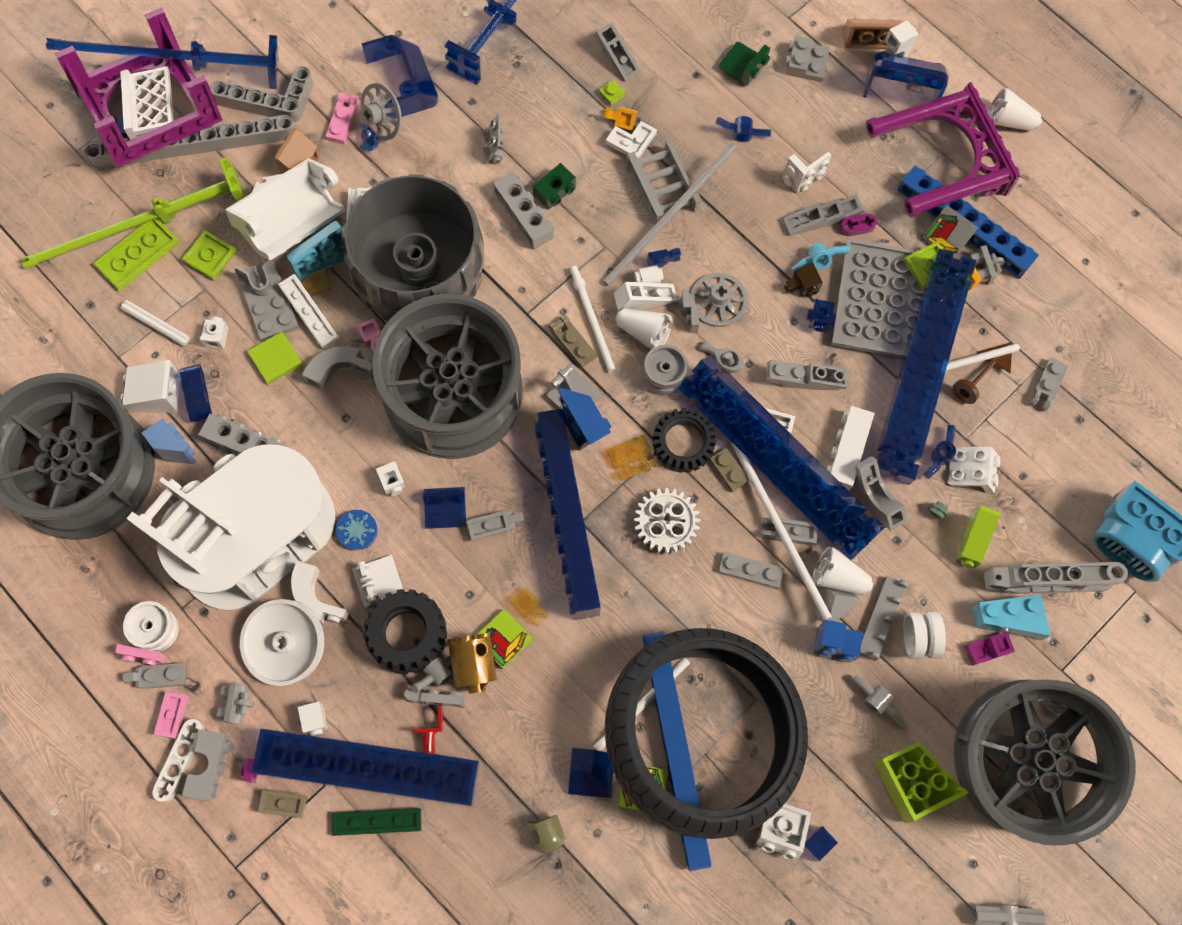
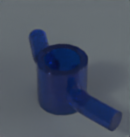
M747 116L737 117L734 123L720 117L716 119L717 125L734 131L733 138L738 142H748L751 140L752 135L771 137V129L753 128V120Z
M955 425L947 426L946 440L939 442L931 452V459L934 464L923 473L925 478L930 479L940 470L941 466L948 464L956 455V447L953 444ZM939 451H945L948 457L941 455Z

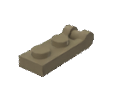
M564 314L559 317L560 320L556 323L552 322L548 327L580 368H583L596 359L597 354ZM565 327L567 330L562 333L560 329Z

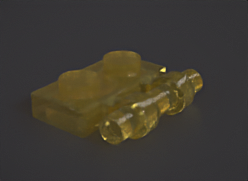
M644 435L611 447L606 451L614 470L620 467L623 468V471L617 473L619 480L633 478L635 474L642 471L648 472L652 467L657 466L655 458L648 461L645 458L650 456L652 452ZM637 460H639L640 464L636 466H629L630 463L635 462Z

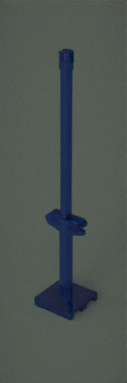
M489 0L488 7L485 6L484 11L491 18L467 49L450 40L445 43L444 47L447 48L445 59L448 60L446 69L478 85L481 81L480 56L476 54L500 23L513 26L517 22V13L511 10L517 0H505L503 4Z
M269 35L268 56L206 51L204 46L197 41L191 42V50L189 51L46 38L47 50L61 51L73 46L75 51L192 60L193 69L197 71L201 70V68H206L207 63L267 67L269 89H277L276 76H278L277 61L279 59L277 35Z

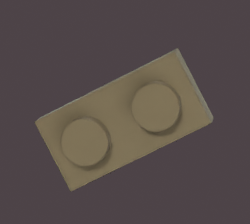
M727 448L710 458L709 461L732 493L749 483V478Z
M262 790L258 813L303 819L307 796Z

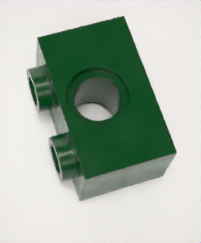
M559 163L533 185V195L549 210L552 206H557L567 194L570 195L576 189V177L562 163Z

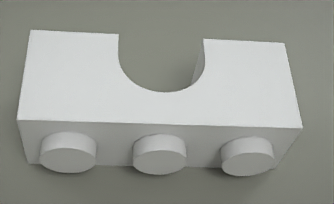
M908 20L889 30L885 39V43L889 47L878 54L874 63L884 77L903 68L918 36L916 29Z

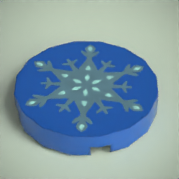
M363 510L346 512L336 524L338 541L345 548L352 551L368 548L377 537L378 530L375 519L370 513Z

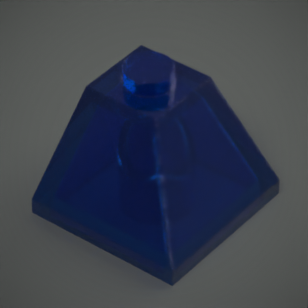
M572 748L568 795L612 798L614 772L607 752Z

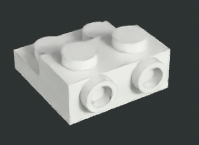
M784 804L774 816L760 825L756 845L761 846V850L767 853H773L774 851L782 853V857L786 860L799 859L804 850L811 812Z

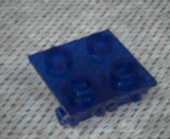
M465 487L424 489L425 529L466 527Z

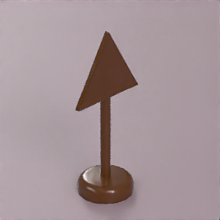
M1013 342L981 350L977 353L980 354L1012 345ZM1012 353L988 359L990 363L972 382L966 379L957 380L953 385V392L956 397L966 404L975 403L979 398V391L975 385L994 365L1010 373Z

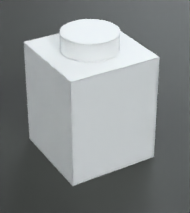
M318 701L298 707L304 734L316 737L322 735L324 730H328L322 703Z

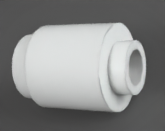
M657 265L641 268L634 272L635 282L661 283V280L664 279L662 269H658Z

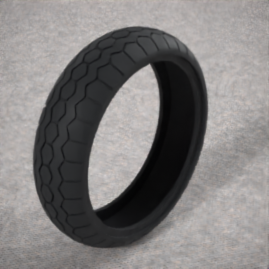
M693 628L676 631L654 640L641 649L626 664L609 696L605 714V743L609 762L619 785L631 802L643 814L673 832L694 838L718 839L748 832L765 823L783 807L794 792L804 769L808 748V727L800 695L787 672L774 657L759 645L740 635L713 628ZM688 657L713 659L727 664L743 674L763 697L774 727L773 759L762 785L740 806L731 810L713 811L688 805L668 793L655 780L646 767L636 737V711L645 684L661 665Z

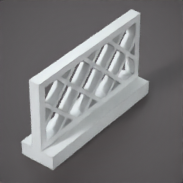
M168 66L130 74L129 70L121 71L124 130L130 140L173 121L170 71ZM164 74L160 81L155 79L158 75ZM146 79L141 85L137 84V80ZM151 82L156 84L151 90L147 89ZM161 87L165 89L161 95L156 94ZM142 92L147 93L142 100L138 98ZM152 97L157 98L152 105L147 103ZM162 102L166 103L167 105L162 110L157 108ZM143 106L148 107L143 114L139 112ZM153 111L157 112L158 114L153 119L148 117ZM163 116L168 118V122L158 123ZM144 120L149 122L145 127H140Z

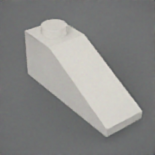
M625 282L614 292L618 311L623 308L642 310L678 302L674 284Z

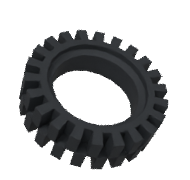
M681 408V411L674 409L671 414L668 412L664 418H660L659 423L655 427L652 445L654 446V453H657V459L663 461L662 465L665 467L667 465L670 466L672 471L678 469L679 473H683V470H687V473H689L692 469H695V471L699 470L700 466L706 465L707 461L710 460L716 445V432L713 431V424L708 423L709 419L702 417L703 413L698 412L696 414L694 409H690V412H688L686 408ZM687 424L696 428L701 434L703 441L700 451L689 457H681L671 452L666 444L665 437L672 427Z

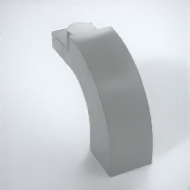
M347 346L324 350L308 363L302 373L306 383L322 390L329 378L335 372L342 369H352L374 378L372 361L365 357L362 359L360 349Z
M871 456L855 465L857 473L855 482L861 496L875 517L890 531L907 522L904 505L897 501L885 487L877 460Z

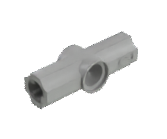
M977 905L973 906L972 920L974 925H1044L1045 915L1042 909L1018 908V906L997 905V907Z

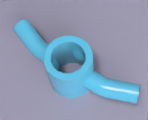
M816 243L809 248V257L795 264L792 270L795 272V269L814 263L817 269H825L831 264L832 255L849 253V246H835L827 249L822 243Z

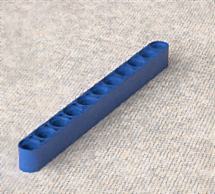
M665 632L643 634L644 647L654 640L665 636ZM670 661L658 667L650 679L652 688L654 687L655 690L654 695H656L654 699L673 796L688 805L700 808ZM681 834L689 872L711 868L707 839Z

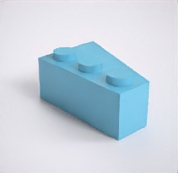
M1041 594L979 602L972 607L976 628L1001 633L1007 632L1016 634V636L1036 638L1037 640H1044L1051 636Z

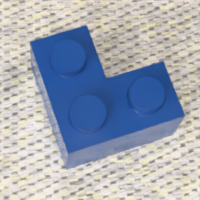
M825 619L817 627L814 652L819 653L820 657L832 658V656L840 657V661L851 663L860 657L863 632L846 629L845 623Z

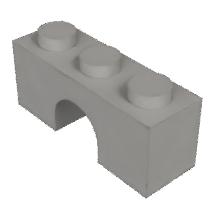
M199 730L194 752L204 754L207 757L208 767L200 775H187L182 793L183 797L214 802V798L218 797L220 791L218 782L226 768V763L224 762L225 755L231 749L230 736Z

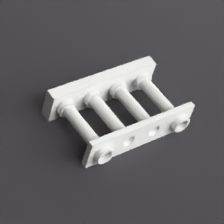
M161 477L159 481L166 489L145 514L138 516L132 512L127 517V520L198 573L202 574L207 568L202 563L204 560L202 557L224 530L232 536L236 532L231 528L232 523L223 516L219 519L180 490L181 486L172 479L168 482ZM173 493L183 499L161 527L158 526L155 529L150 525L153 522L151 519ZM190 506L200 512L179 539L170 540L168 532ZM209 518L217 526L195 552L192 551L189 554L184 550L187 547L185 544L205 520Z

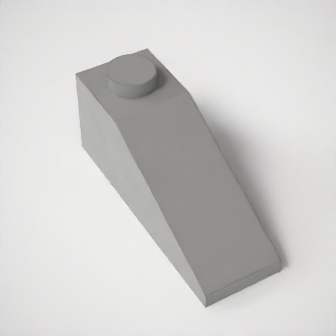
M613 22L594 34L601 48L625 81L641 71Z

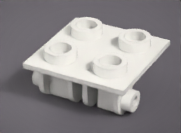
M392 555L367 564L364 561L359 562L357 567L352 568L364 608L374 605L375 601L379 598L381 600L386 598V593L391 592L395 594L397 590L403 589Z

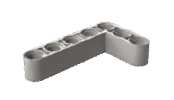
M299 66L293 72L285 96L223 81L213 82L210 90L217 105L267 117L288 115L292 118L293 122H297L302 118L313 88V80L310 70L305 66Z

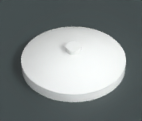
M278 599L260 605L249 615L240 635V652L245 666L258 680L274 686L292 685L307 678L318 666L324 651V632L318 617L310 608L294 600Z

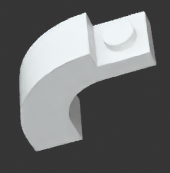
M296 561L291 577L292 593L295 600L310 608L322 624H324L326 616L328 617L327 620L339 623L340 620L346 622L349 615L346 609L324 604L317 600L315 584L320 572L316 566Z

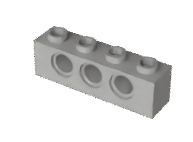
M511 172L493 182L495 195L533 249L553 239V224L550 220L547 221L541 207L535 205L532 194L529 191L526 192L520 177L516 178L514 173ZM532 223H538L537 226H533V225H531V224H532Z
M209 414L198 434L204 442L237 456L255 446L268 444L284 446L280 439L275 437L267 438L264 433L256 429L250 431L242 423H231L228 418L220 414L217 416ZM230 430L227 436H221L224 431ZM243 438H248L246 443L239 444Z

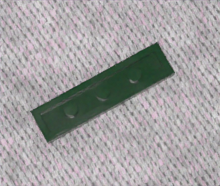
M421 808L332 813V836L422 831Z

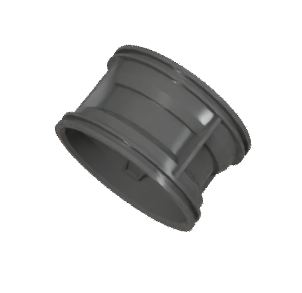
M439 294L424 297L408 304L399 310L382 329L373 353V376L377 390L383 400L389 422L403 441L417 451L429 456L443 459H460L471 457L490 449L507 435L520 413L523 386L520 373L521 358L519 345L512 328L501 314L488 304L472 297L457 294ZM458 335L446 355L425 343L430 339L440 336ZM477 341L488 347L498 361L489 364H476L472 362ZM410 355L423 372L420 376L411 380L399 381L401 368ZM455 357L461 358L459 362L452 361ZM435 361L441 362V364L438 366L432 365V363ZM468 371L475 372L472 376L465 375ZM429 379L435 380L433 384H425ZM501 384L498 395L488 407L478 390ZM467 389L468 393L462 395L459 394V391ZM442 393L448 394L444 399L439 398V395ZM430 400L427 420L411 411L406 404ZM455 409H459L470 419L460 423L449 424Z
M50 373L30 378L14 386L0 397V504L20 515L41 532L56 538L83 540L107 534L128 521L127 517L132 512L136 513L147 498L155 474L154 450L143 436L142 432L145 430L125 411L116 397L98 382L71 373ZM71 413L69 425L64 427L59 435L44 428L46 424L54 419ZM96 414L112 422L116 430L103 437L92 439ZM76 435L73 440L69 441L71 436ZM28 443H30L41 455L35 459L33 466L19 470L22 454ZM53 443H56L52 449H49ZM92 446L91 450L85 453V450ZM118 457L111 474H109L102 467V463ZM51 463L50 467L45 469V466ZM88 466L86 471L81 473L83 467ZM67 474L66 479L63 480V481H60L61 477H62L63 475ZM52 484V499L49 506L38 504L27 496L31 492ZM82 487L93 492L86 498L78 501Z
M1048 679L1015 680L997 685L980 695L969 706L955 734L953 747L954 766L960 786L964 787L968 792L966 794L967 798L986 818L1025 840L1053 846L1070 845L1086 841L1100 834L1115 822L1126 807L1132 794L1136 775V761L1129 733L1116 712L1104 700L1081 686L1065 681ZM1031 701H1049L1066 708L1067 711L1047 728H1044ZM1009 709L1015 735L1012 737L988 733L998 717ZM1084 725L1094 742L1097 764L1069 751ZM1035 730L1039 738L1037 742L1032 743L1029 740V734ZM1055 737L1061 740V746L1058 749L1052 747V740ZM1020 746L1023 750V755L1021 758L1016 759L1013 751L1016 747ZM983 755L1007 764V769L992 787L985 773ZM1038 756L1043 757V760L1037 762ZM1062 759L1068 762V768L1065 771L1059 769V762ZM1023 769H1028L1030 772V777L1026 781H1022L1020 778V773ZM1047 775H1050L1053 780L1052 785L1049 787H1045L1043 784V778ZM1062 781L1092 784L1086 796L1076 806L1065 812ZM1032 789L1043 817L1023 815L1015 812L1007 805L1027 790Z

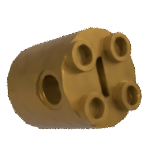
M490 633L448 640L455 687L466 686L469 694L486 691L487 683L497 680Z

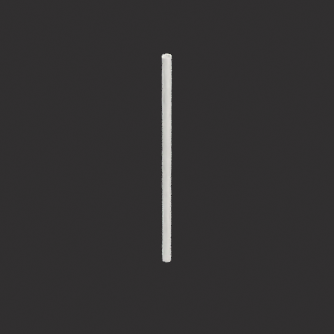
M738 440L733 441L731 445L821 616L824 620L831 619L832 616L743 448Z

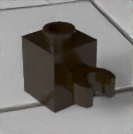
M814 263L795 269L793 279L786 281L784 288L787 294L798 289L802 297L807 295L813 296L820 291L823 281Z

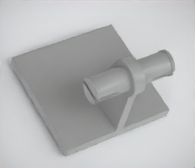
M569 363L563 370L560 369L557 372L558 375L550 381L554 388L546 395L559 409V406L562 404L559 401L561 396L558 390L561 388L591 396L594 403L603 396L600 391L575 370L576 367L572 363Z

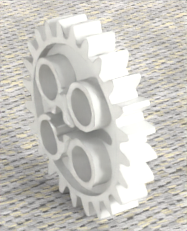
M668 488L665 489L664 493L657 489V495L650 492V499L643 497L642 501L644 504L638 503L637 507L640 510H635L634 515L638 518H634L633 523L639 525L634 530L641 531L638 539L645 538L643 545L650 543V550L657 547V553L659 554L662 549H665V553L668 555L669 550L672 549L676 554L677 547L684 551V543L690 546L692 544L690 538L696 539L697 535L694 532H699L700 527L696 526V524H699L701 519L695 517L700 512L693 511L696 503L689 504L691 497L684 499V492L678 496L676 495V489L672 493H669ZM657 507L661 509L662 513L655 515L651 509ZM679 508L682 514L675 515L672 509ZM664 518H668V521H670V523L666 524ZM658 527L662 530V533L656 535L651 529ZM678 527L683 533L676 535L672 529Z

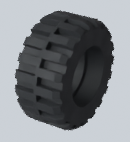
M399 589L395 594L391 592L386 593V598L383 600L377 599L375 601L376 606L374 608L370 607L367 612L369 616L368 619L364 620L363 624L365 627V631H363V638L366 641L365 645L378 664L391 672L396 673L397 671L401 674H408V672L412 671L414 673L421 672V668L426 667L434 659L440 657V651L444 650L446 645L445 638H447V625L437 603L433 599H429L422 592L419 594L416 590L409 589L408 592H404L403 589ZM404 613L416 614L423 620L426 629L421 643L413 649L399 651L391 647L386 639V629L391 620Z

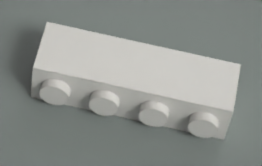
M851 406L848 412L844 411L841 423H844L842 429L838 430L835 439L838 441L837 448L833 447L830 455L833 461L831 466H827L824 475L827 477V485L848 492L852 488L857 474L855 465L860 463L874 417L873 412Z

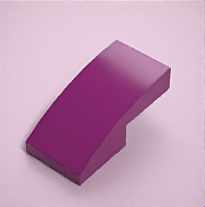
M1007 632L964 646L972 666L1015 652Z

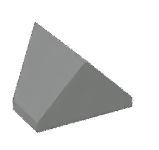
M815 585L832 616L829 619L830 621L836 622L861 601L859 597L852 593ZM815 604L816 617L823 622L824 619Z

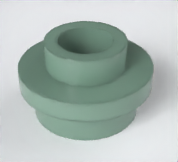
M939 501L936 503L931 502L929 511L940 519L949 515V512L946 511L948 509L946 505Z

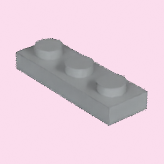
M724 552L718 573L779 589L784 568Z

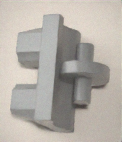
M987 245L981 246L978 252L971 254L969 257L970 264L982 266L981 270H977L981 277L980 282H987L988 285L994 284V279L997 278L996 273L1002 271L1000 266L1005 263L1002 257L997 258L995 253L990 255Z
M230 682V685L221 688V698L227 699L226 707L220 706L218 708L217 718L223 719L224 722L241 725L242 717L246 715L247 707L252 708L254 702L248 701V686L238 684L237 682Z

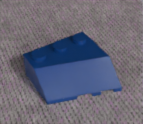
M564 388L558 390L561 396L559 401L562 404L559 406L560 416L580 450L611 433L609 421L606 417H602L591 396Z

